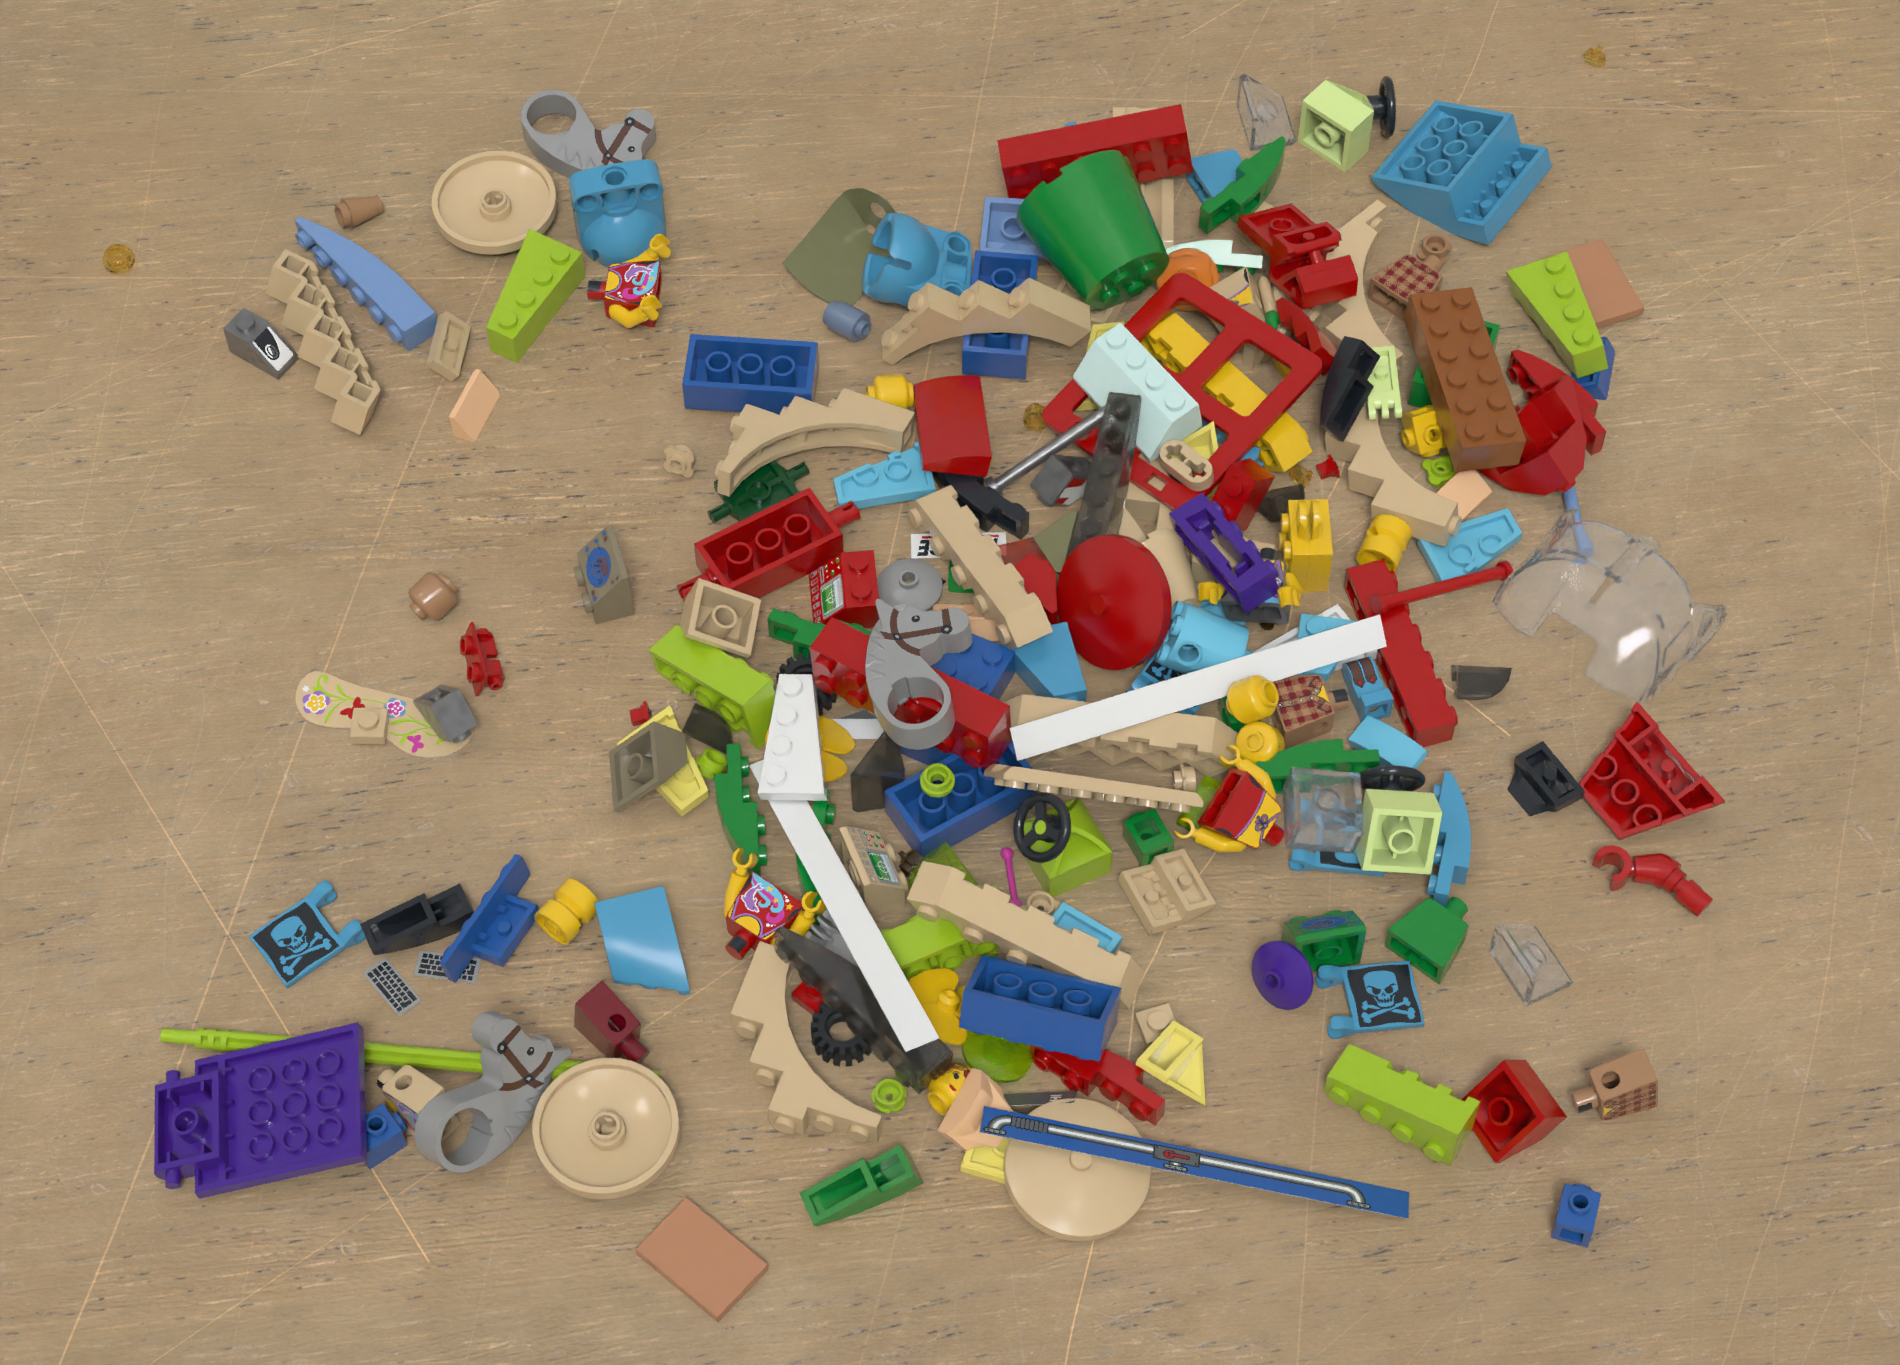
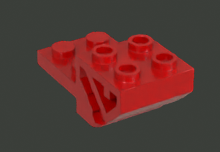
M1292 203L1238 216L1237 228L1271 257L1269 280L1300 308L1312 309L1318 305L1338 302L1357 295L1358 276L1351 256L1346 255L1326 261L1327 253L1334 251L1335 248L1339 247V242L1342 241L1340 232L1328 222L1315 224Z

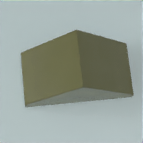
M1071 510L1033 537L1058 575H1060L1070 553L1084 541L1088 523L1078 511Z

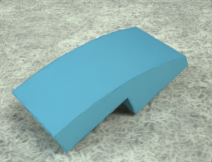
M1369 715L1348 738L1353 749H1378L1381 766H1406L1417 769L1428 755L1427 750L1411 738Z

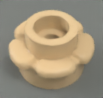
M1180 764L1179 771H1173V786L1175 790L1196 792L1194 766L1184 767L1183 764Z

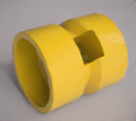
M1390 514L1376 515L1372 519L1366 532V538L1362 541L1357 552L1356 560L1358 564L1362 565L1384 559L1389 571L1393 570L1396 573L1402 560V552L1406 551L1412 537L1410 526L1402 519Z
M567 878L553 894L555 900L548 899L534 915L539 927L549 937L562 945H568L580 932L581 923L587 924L596 914L594 903L599 902L586 886L572 878Z

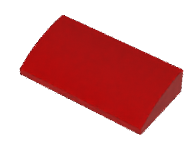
M945 376L914 384V406L922 471L987 477L992 454L980 376Z

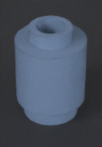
M832 301L823 314V322L829 330L852 342L865 339L871 330L869 314L844 301Z

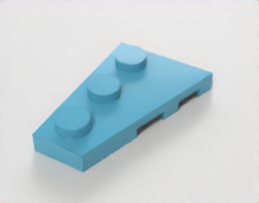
M919 441L913 443L914 447L900 453L897 450L888 454L887 459L875 465L865 464L834 478V490L838 507L851 500L858 509L905 502L936 491L932 472L922 471Z
M1509 508L1462 522L1458 534L1451 536L1446 547L1418 539L1417 545L1435 579L1439 582L1479 571L1521 541L1522 532Z

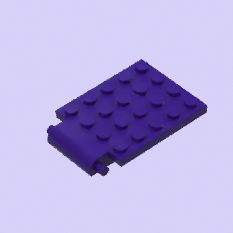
M358 1022L195 1060V1076L181 1079L180 1071L170 1070L166 1072V1083L155 1085L154 1175L165 1180V1187L168 1189H177L180 1187V1179L195 1176V1194L201 1199L367 1161L364 1029Z

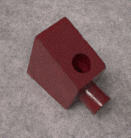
M603 980L575 1003L574 1027L607 1058H620L623 1055L627 1060L640 1064L648 1056L650 1051L639 1041L641 1030L639 1020Z

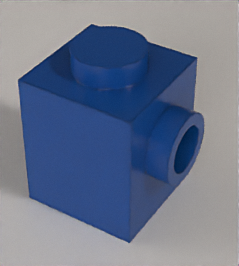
M383 1104L366 1114L367 1161L364 1163L369 1170L407 1146L403 1135L407 1128L397 1112L390 1114Z
M1564 1184L1551 1238L1587 1248L1593 1234L1601 1193L1595 1192L1590 1187L1582 1184Z

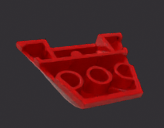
M1638 702L1632 707L1630 715L1621 728L1618 727L1614 733V738L1605 751L1599 754L1579 783L1585 791L1583 798L1619 840L1725 803V800L1704 776L1700 777L1662 734L1659 725Z

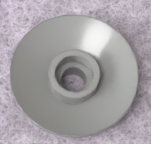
M913 558L891 563L881 572L877 580L879 599L891 607L907 602L909 606L921 611H929L933 608V605L938 603L943 590L942 579L936 568L928 562ZM913 580L911 583H905L904 581Z

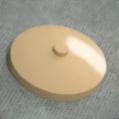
M486 151L459 160L441 175L432 193L433 216L441 234L455 246L478 254H504L521 249L529 228L544 234L551 225L557 209L555 185L547 170L528 156L510 151Z
M599 1058L571 1067L560 1074L546 1088L534 1112L532 1135L534 1147L542 1167L558 1185L582 1197L614 1199L638 1192L663 1173L676 1152L680 1136V1121L674 1097L668 1086L656 1073L630 1060Z
M1079 1098L1055 1100L1041 1105L1028 1114L1030 1116L1142 1138L1136 1128L1123 1115L1102 1103ZM1075 1100L1072 1104H1061ZM1015 1139L1009 1140L1004 1157L1005 1185L1019 1213L1040 1231L1067 1241L1083 1242L1098 1240L1124 1228L1140 1210L1146 1198L1151 1180V1167Z

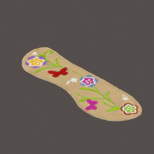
M321 671L308 673L300 681L296 690L295 702L300 714L307 721L325 727L351 729L354 708H388L389 722L386 739L400 750L413 756L425 758L448 756L463 748L473 736L472 728L470 729L471 735L459 742L453 743L452 740L449 742L442 740L414 705L413 700L415 699L361 687Z

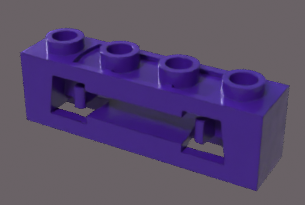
M1200 493L1169 513L1174 531L1178 533L1188 549L1245 613H1248L1278 593L1277 590L1279 588L1276 578L1279 577V574L1270 560L1264 561L1261 558V554L1252 540L1245 541L1238 525L1233 520L1228 522L1225 519V514L1216 501L1210 502L1203 493ZM1212 529L1217 534L1219 543L1238 563V565L1233 567L1236 575L1231 570L1230 562L1210 541L1215 538Z

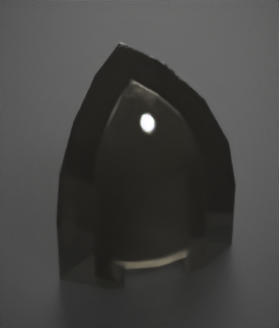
M1303 484L1267 491L1257 512L1268 518L1270 522L1280 521L1281 513L1287 512L1288 500H1305Z
M1451 665V680L1456 681L1454 697L1462 700L1491 698L1501 692L1508 683L1512 668Z
M695 703L682 732L727 754L726 744H734L732 729L728 722L716 711Z

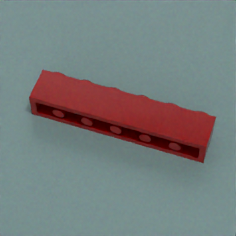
M1384 559L1346 569L1343 587L1357 620L1360 621L1377 615L1371 608L1370 601L1373 595L1383 594L1386 596L1398 592L1396 574L1393 570L1389 571ZM1409 604L1389 608L1386 613L1380 614L1387 647L1377 649L1375 661L1386 687L1389 688L1394 698V706L1407 736L1420 746L1427 747L1452 740L1455 726L1458 725V717L1455 708L1452 705L1449 706L1446 701V690L1442 679L1435 676L1433 659L1430 652L1424 651L1421 644L1422 636L1417 624H1412L1409 617Z

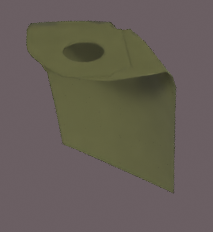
M864 188L844 191L805 238L782 262L805 288L828 303L844 301L853 306L864 294L862 274L866 255L871 252L884 257H890L888 250L876 247L871 243L873 234L867 231V226L870 224L876 229L882 220L872 211L871 203L879 204L883 207L886 214L897 212L886 199Z

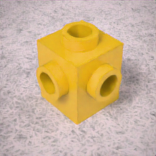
M1432 405L1402 413L1401 419L1404 429L1401 430V438L1404 446L1409 451L1420 454L1421 457H1431L1439 454L1441 448L1447 447Z

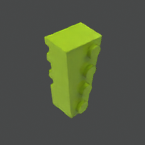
M529 228L486 326L492 352L516 363L521 359L585 278L582 252Z
M1567 251L1506 271L1511 295L1516 301L1521 303L1526 314L1531 320L1533 319L1536 322L1541 333L1547 340H1550L1556 348V352L1577 378L1608 369L1602 339Z
M677 624L649 649L656 671L687 696L694 693L702 707L711 714L716 710L720 712L728 721L726 722L727 726L735 733H738L741 729L750 736L749 743L759 750L765 744L764 739L771 722L776 695L774 681L768 674L762 671L760 673L755 671L741 658L735 659L726 654L722 649L685 637L681 627Z
M918 915L896 928L880 931L907 981L925 970L939 967L950 970L961 968L965 960L982 955L997 957L996 950L1001 949L996 943L982 941L981 944H976L964 939L961 936L962 932L952 921L937 918L936 922H932Z
M1348 1044L1327 1075L1324 1092L1336 1104L1349 1106L1359 1112L1365 1121L1381 1125L1391 1131L1392 1135L1399 1141L1404 1143L1410 1142L1422 1149L1424 1154L1431 1160L1436 1162L1442 1161L1449 1166L1470 1136L1480 1101L1469 1096L1465 1102L1451 1096L1453 1089L1440 1083L1436 1089L1423 1083L1420 1074L1411 1070L1394 1071L1390 1061L1352 1044Z

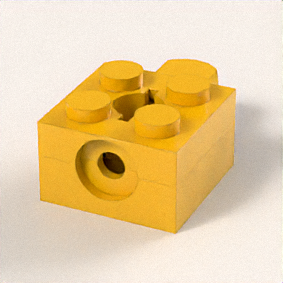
M1328 499L1288 500L1287 512L1281 513V532L1278 533V551L1283 552L1282 561L1286 562L1288 572L1295 574L1303 592H1327L1333 558Z

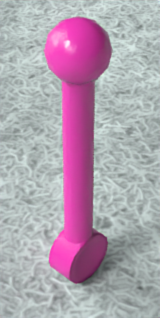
M1005 847L1001 850L1000 855L1005 860L1011 896L1010 903L1021 907L1022 902L1017 896L1012 865L1014 851L1009 847Z

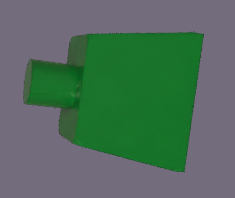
M1452 897L1445 906H1442L1432 898H1426L1388 929L1385 947L1403 960L1410 961V965L1437 984H1440L1466 940L1469 925L1462 918L1468 912V907L1457 897Z

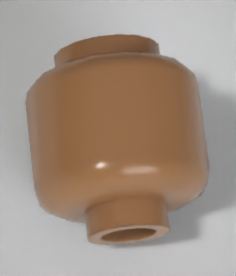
M428 572L409 589L408 594L413 601L409 607L421 620L428 616L431 620L439 621L457 604L458 599L455 593L458 589L441 572L437 575Z

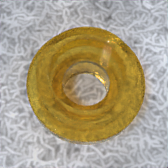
M113 244L104 252L103 264L106 270L111 273H124L131 269L135 263L133 252L123 244Z

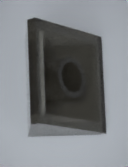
M885 731L850 774L852 810L859 813L885 808L884 791L905 780V768L900 747Z

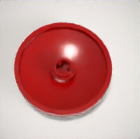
M1118 534L1090 538L1082 542L1070 553L1060 572L1057 584L1060 623L1067 622L1075 651L1089 663L1107 670H1122L1141 665L1159 650L1170 626L1172 601L1170 587L1164 570L1152 552L1133 538Z

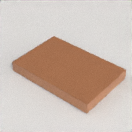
M1603 239L1545 257L1568 252L1597 329L1643 315V304Z
M687 1197L635 1249L636 1254L717 1322L768 1271V1264Z

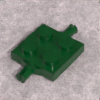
M774 460L758 468L744 479L730 497L718 493L723 500V504L707 511L712 523H716L728 515L737 519L738 522L799 493L794 481L810 474L809 468L805 465V462H801V464L787 470ZM718 480L714 481V489L716 492L718 488Z

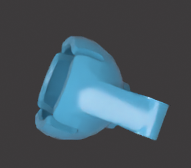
M653 160L626 161L575 172L568 179L577 239L585 254L593 261L599 257L601 265L609 268L611 264L625 262L637 257L650 248V241L655 235L663 234L666 237V219L663 202L664 189L658 165Z
M887 213L882 218L873 234L871 243L876 247L888 250L890 257H884L871 252L866 255L862 274V289L866 295L882 303H897L908 307L911 295L928 282L958 296L970 287L972 268L971 242L964 234L955 231L947 232L925 225L916 218L903 213Z

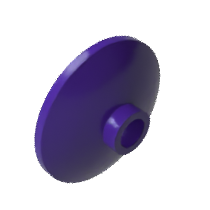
M1270 941L1262 945L1254 954L1252 977L1256 988L1267 1002L1280 1009L1293 1010L1304 1005L1309 1000L1314 986L1313 973L1308 960L1299 949L1284 941Z

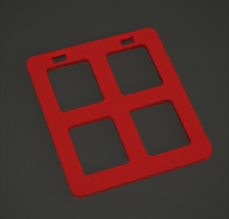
M1187 273L1172 275L1124 327L1141 342L1180 302H1186L1225 327L1182 373H1175L1161 364L1199 404L1201 419L1208 423L1214 421L1215 428L1229 436L1208 459L1213 469V484L1204 491H1193L1184 484L1177 483L1139 457L1141 452L1124 434L1121 438L1114 440L1098 429L1093 428L1089 431L1085 440L1079 438L1072 443L1172 511L1200 493L1207 497L1222 481L1230 464L1240 461L1323 371L1320 357ZM1245 344H1252L1291 369V372L1249 416L1238 414L1202 390ZM1073 379L1053 398L1042 412L1044 424L1059 435L1083 420L1075 415L1074 411L1086 400L1088 395ZM1204 471L1200 474L1195 473L1193 475V478L1197 475L1201 477L1205 476ZM1154 476L1166 484L1162 491L1148 483Z

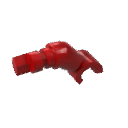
M1610 845L1598 850L1593 859L1592 866L1599 869L1607 864L1614 865L1619 869L1620 873L1612 876L1610 883L1611 891L1619 890L1627 883L1628 878H1633V882L1654 885L1659 890L1664 888L1669 894L1674 892L1676 894L1675 899L1697 917L1713 901L1694 880L1687 881L1685 879L1687 874L1680 869L1681 864L1663 853L1636 855L1631 860L1626 850L1619 846Z

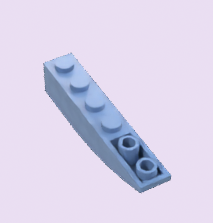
M300 216L294 219L298 232L295 234L299 245L304 250L309 249L313 253L316 262L321 268L327 267L331 271L336 283L340 287L345 286L349 290L351 297L357 305L361 306L363 304L368 309L372 320L378 325L381 323L386 328L393 342L396 344L400 342L410 351L434 335L437 324L435 311L396 272L373 254L334 231Z

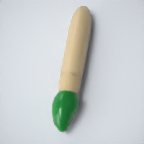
M1261 276L1258 280V287L1266 314L1265 322L1277 330L1280 319L1271 283L1266 276Z

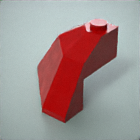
M1569 375L1563 376L1533 393L1534 395L1521 409L1518 405L1515 406L1526 439L1519 464L1478 469L1477 471L1510 491L1548 495L1556 490L1559 493H1563L1576 484L1575 478L1584 469L1587 437L1573 382Z

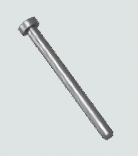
M1119 398L1113 399L996 479L992 476L988 477L985 483L988 487L995 489L1000 496H1003L1002 490L1049 459L1052 454L1055 455L1122 410L1124 405Z

